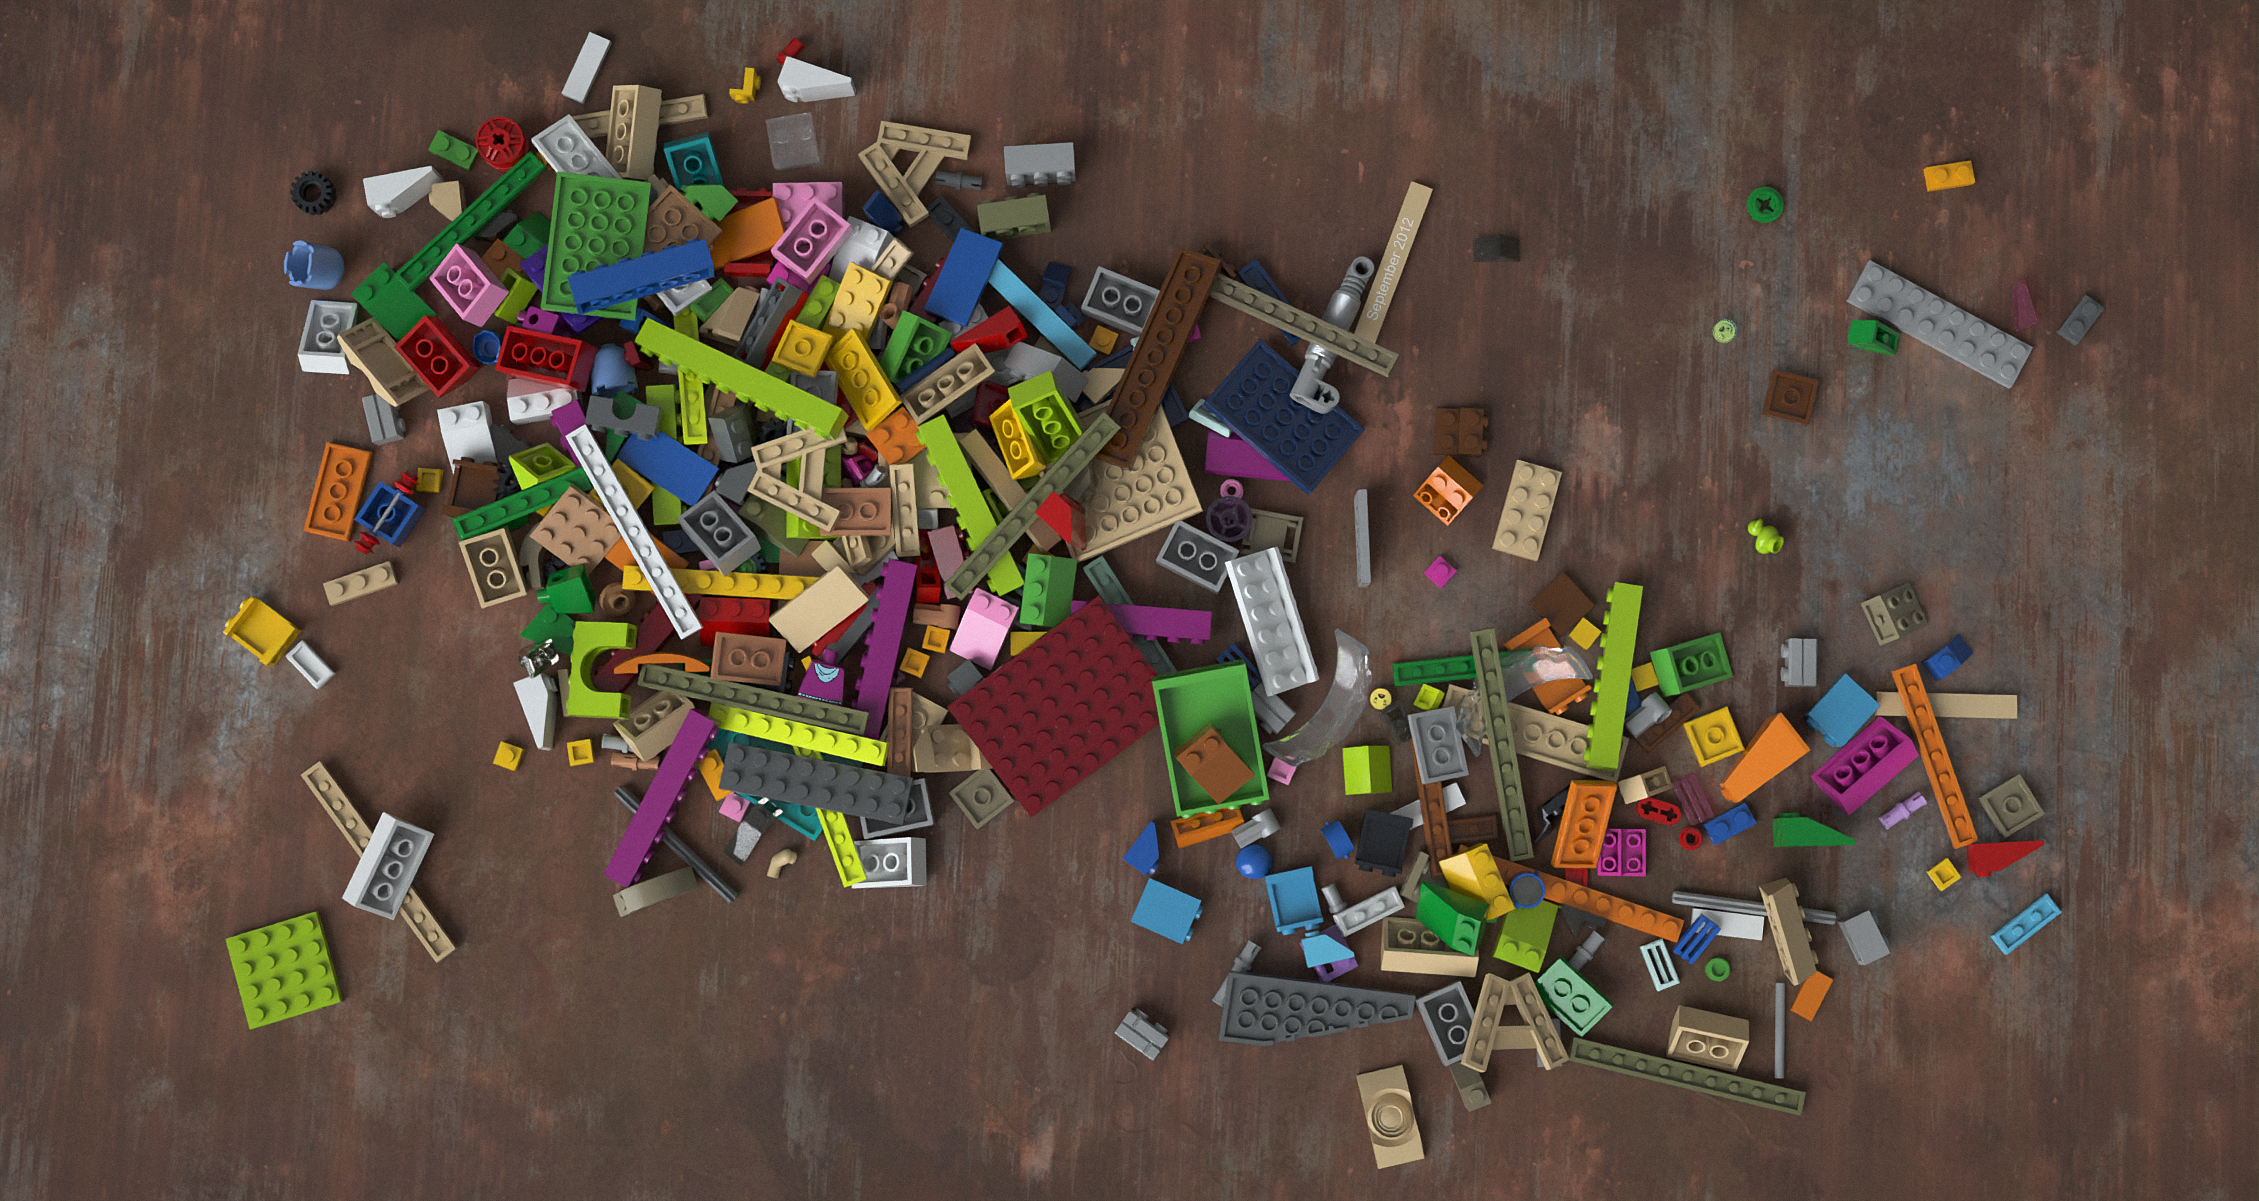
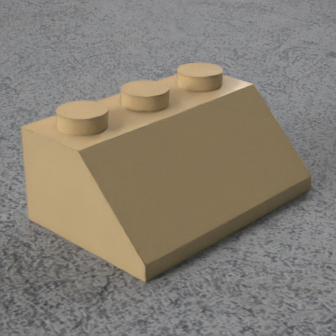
M659 691L631 710L629 719H618L613 725L633 752L646 762L654 758L669 745H672L690 709L695 707L685 696Z
M1679 1005L1672 1021L1666 1057L1736 1072L1749 1043V1020Z

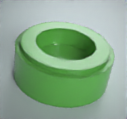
M1715 957L1706 963L1705 973L1713 981H1723L1730 974V966L1725 959Z

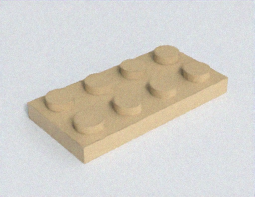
M1521 460L1516 461L1492 549L1538 561L1562 472Z

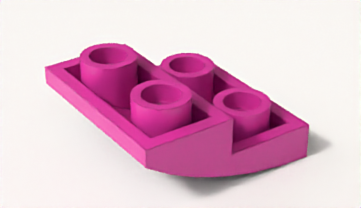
M1606 829L1598 860V876H1646V829Z

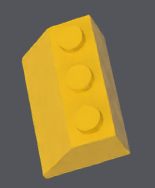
M1009 399L989 416L1012 480L1036 476L1046 468L1045 459L1013 410L1011 400Z
M1478 843L1438 861L1450 890L1490 904L1487 920L1494 919L1515 909L1487 843Z

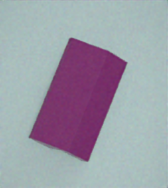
M1210 428L1208 429L1204 473L1291 481L1235 432H1231V435L1227 438Z

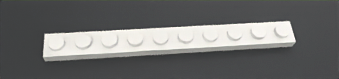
M585 424L566 435V439L680 638L685 639L702 629L701 622L588 425Z

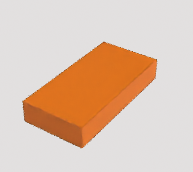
M1817 971L1804 980L1789 1010L1812 1021L1833 979Z

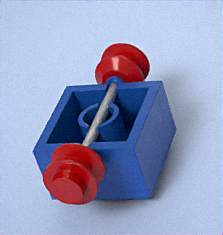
M408 470L405 474L400 471L402 475L400 481L394 480L395 486L399 488L397 490L379 481L354 520L368 528L370 532H359L362 536L361 540L353 541L357 544L355 549L365 555H368L369 552L374 554L372 547L380 545L378 538H376L378 535L391 544L401 547L426 510L405 496V493L414 494L412 489L414 484L420 485L417 482L419 477Z

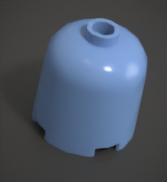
M299 240L293 243L295 245L293 250L286 253L284 273L289 275L291 280L289 283L293 286L329 290L336 287L343 278L345 272L344 260L336 249Z
M610 343L602 345L597 350L590 373L592 396L611 399L615 394L618 395L620 390L626 394L632 393L633 395L639 392L635 368L628 364L624 356L626 349Z

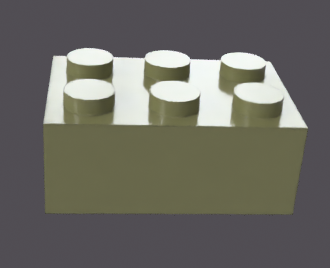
M1031 193L1027 195V198L1020 199L1017 196H1011L1000 202L985 200L981 202L982 204L977 205L982 236L998 241L1051 233L1046 195H1041V193Z

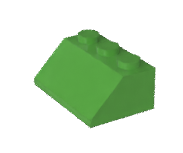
M903 310L879 363L889 381L897 383L942 353L950 340L952 332Z
M1028 553L1020 623L1055 627L1070 616L1077 559Z

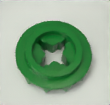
M1770 187L1755 189L1749 195L1746 202L1747 213L1751 215L1752 220H1757L1761 224L1771 223L1781 215L1784 206L1781 195ZM1770 199V201L1768 202V208L1770 210L1764 209L1763 211L1759 212L1761 207L1759 201L1763 203Z

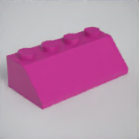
M1879 716L1815 771L1811 778L1833 804L1849 816L1917 758L1919 754L1908 736Z

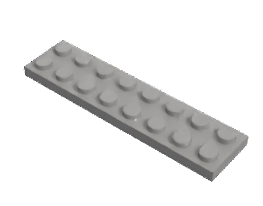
M1871 260L1867 261L1846 300L1848 303L2008 389L2013 386L2033 348Z

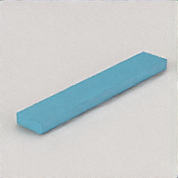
M999 259L997 260L988 282L1081 371L1097 355L1096 352Z

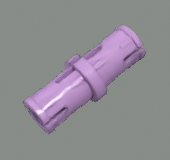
M1916 792V794L1902 803H1896V807L1880 816V822L1888 830L1899 821L1907 820L1910 818V814L1927 804L1925 798L1920 796V792Z

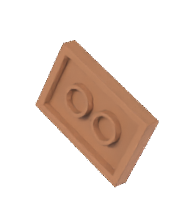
M891 488L822 489L821 502L842 513L832 533L820 528L821 536H891Z
M716 632L710 678L780 686L786 639Z

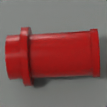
M793 37L784 50L777 53V61L784 65L786 57L795 58L804 49V45Z

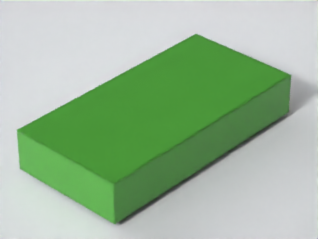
M722 277L711 285L712 291L692 302L689 306L703 323L734 292Z

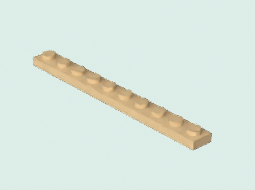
M319 761L301 774V776L361 858L373 831L325 764ZM411 884L402 901L399 912L435 962L439 963L458 948Z

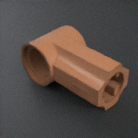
M895 282L889 302L882 307L879 314L880 319L893 330L903 310L907 312L913 288L910 285L902 282Z
M915 603L913 623L937 626L947 630H958L961 607L947 604L936 606Z

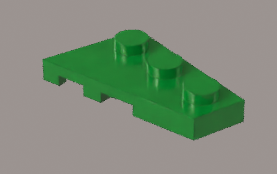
M550 601L519 636L571 656L574 648L573 630L576 622L567 614L556 613Z

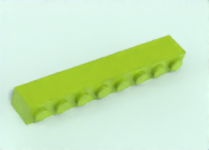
M944 414L917 426L919 431L915 434L921 446L926 445L929 451L926 457L931 467L936 466L939 472L936 478L941 488L946 486L949 493L946 499L951 509H957L960 515L956 517L961 530H967L970 537L966 540L970 549L974 551L997 525ZM1009 550L987 572L990 579L986 582L991 592H996L999 596L1025 584Z
M1615 582L1612 588H1608L1606 602H1610L1609 611L1605 610L1603 624L1607 625L1606 634L1602 633L1600 639V647L1604 648L1603 655L1598 656L1596 669L1600 670L1599 679L1595 678L1593 692L1597 693L1596 701H1592L1590 715H1594L1593 724H1589L1587 730V738L1591 739L1590 746L1585 747L1583 761H1587L1586 768L1615 772L1618 768L1643 586Z

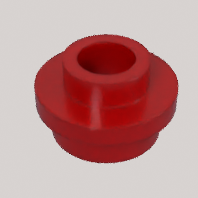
M1695 827L1684 828L1679 834V843L1686 850H1696L1702 844L1703 836ZM1689 834L1693 835L1694 841L1692 843H1689L1686 840Z

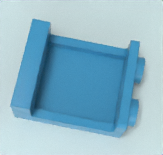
M1846 673L1839 675L1834 681L1835 684L1810 711L1803 715L1807 719L1805 721L1806 724L1814 731L1819 730L1824 735V741L1832 747L1844 746L1881 706Z
M1312 866L1265 876L1276 931H1282L1283 935L1296 933V928L1305 926L1306 930L1319 928V923L1324 922L1314 884Z
M1149 878L1131 922L1183 944L1184 940L1189 942L1194 928L1190 926L1194 918L1199 919L1203 906H1200L1201 900Z

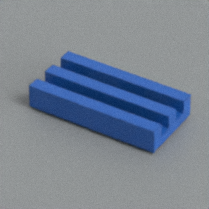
M1232 644L1216 660L1219 664L1225 663L1223 660L1225 657L1230 661H1236L1230 654L1231 651L1240 659H1244L1246 666L1257 677L1254 680L1247 672L1248 681L1251 683L1249 685L1251 691L1262 681L1260 672Z
M1701 913L1672 948V951L1692 965L1719 933L1721 928ZM1705 922L1706 924L1704 925V927L1699 931L1698 934H1696V936L1692 939L1691 943L1686 947V949L1682 951L1681 949L1683 948V946L1692 937V935L1701 926V924ZM1712 927V929L1708 932V934L1704 937V939L1699 943V945L1695 948V950H1694V951L1690 954V956H1689V953L1694 949V947L1698 944V942L1703 938V936L1707 933V931Z

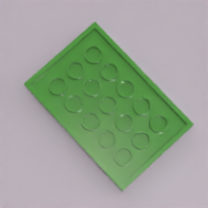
M557 171L541 310L578 314L568 277H572V273L581 270L590 272L595 270L596 266L602 264L611 266L618 264V261L623 258L630 257L631 259L641 257L640 255L643 254L651 183ZM638 299L582 315L636 321Z

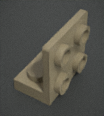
M1910 583L1860 603L1880 646L1928 625L1925 614Z
M1419 851L1399 895L1418 903L1423 880L1449 890L1450 888L1445 877L1431 878L1429 855Z

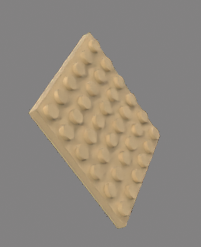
M1111 400L1077 414L1085 429L1102 412L1106 413ZM1162 404L1158 409L1131 471L1093 458L1094 494L1087 502L1080 504L1083 507L1080 511L1085 515L1086 549L1081 551L1067 542L1066 544L1072 559H1077V563H1080L1203 512ZM1045 461L1046 468L1039 473L1041 478L1056 462L1048 465Z

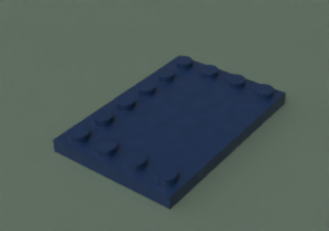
M1259 339L1203 405L1309 496L1365 428L1338 405L1329 413L1322 414L1293 400L1290 397V393L1300 372L1263 340ZM1316 391L1314 400L1317 401L1319 399L1320 391ZM1324 396V402L1328 403V398Z

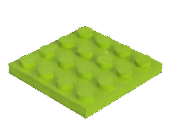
M319 911L226 939L250 1030L343 1002Z

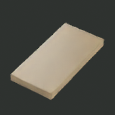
M838 563L772 614L768 620L795 650L801 653L870 599V596Z

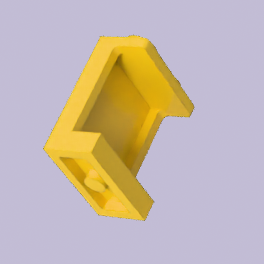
M251 596L241 603L240 611L237 615L227 621L225 624L226 629L223 633L232 637L256 655L264 665L274 668L302 630L260 598Z

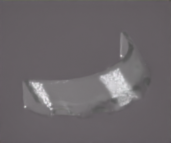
M1337 628L1334 631L1338 647L1337 669L1332 686L1324 702L1313 717L1296 732L1281 740L1264 743L1262 746L1263 749L1290 766H1300V763L1314 758L1318 760L1327 755L1326 751L1333 745L1342 743L1353 730L1356 721L1360 719L1367 704L1368 697H1366L1368 684L1372 683V672L1369 671L1368 655L1370 654L1368 648Z
M1545 645L1534 646L1532 651L1522 654L1517 651L1500 660L1507 703L1524 691L1548 681L1564 678L1587 680L1593 678L1584 659L1573 647L1564 646V648H1547ZM1476 678L1473 682L1474 687L1460 701L1461 709L1458 720L1455 723L1459 734L1473 754L1478 757L1486 725L1478 679Z

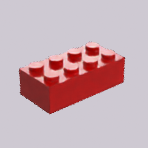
M507 326L495 370L513 378L585 393L598 348L581 340Z

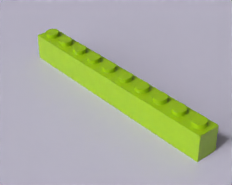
M646 319L634 341L640 347L639 351L651 358L655 355L659 357L658 360L670 367L672 364L679 366L677 369L686 375L696 374L698 375L697 379L708 385L710 382L717 384L716 388L727 394L729 391L736 393L735 397L741 401L748 403L751 400L756 403L755 406L760 410L768 412L770 409L781 420L787 421L789 418L795 421L794 425L805 431L810 428L815 431L814 434L824 440H827L829 437L836 441L849 417L842 408L652 319Z

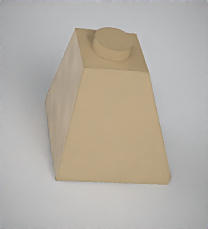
M746 286L745 289L738 287L700 327V334L703 337L738 347L753 320L760 296L759 290L750 286Z

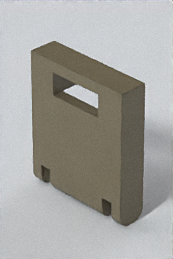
M1248 508V514L1256 515V519L1246 518L1242 545L1251 548L1250 550L1241 549L1240 554L1248 556L1278 547L1282 556V562L1295 564L1303 518ZM1287 528L1296 530L1292 550L1283 549Z

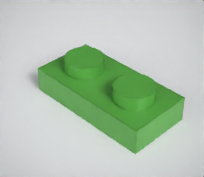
M439 130L428 149L430 153L470 172L480 155L477 148Z

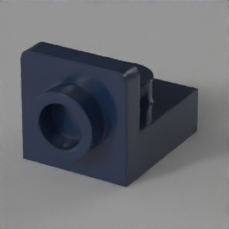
M1069 303L1065 308L1060 305L1054 311L1073 331L1086 320V317L1073 303Z

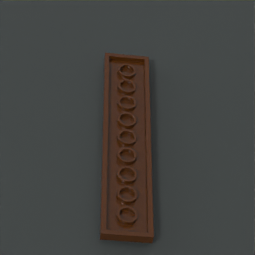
M1179 247L1106 411V414L1121 428L1093 458L1129 471L1132 470L1223 265L1221 260Z

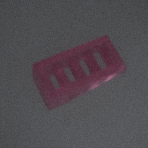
M2024 280L2019 281L2013 286L2015 333L2030 329L2039 323Z

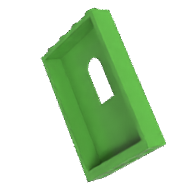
M1244 659L1151 676L1177 817L1190 818L1199 812L1212 814L1218 812V809L1221 808L1238 809L1242 804L1251 803V805L1263 804L1264 800H1269ZM1209 722L1217 730H1221V735L1255 774V776L1219 805L1186 771L1174 754V750Z

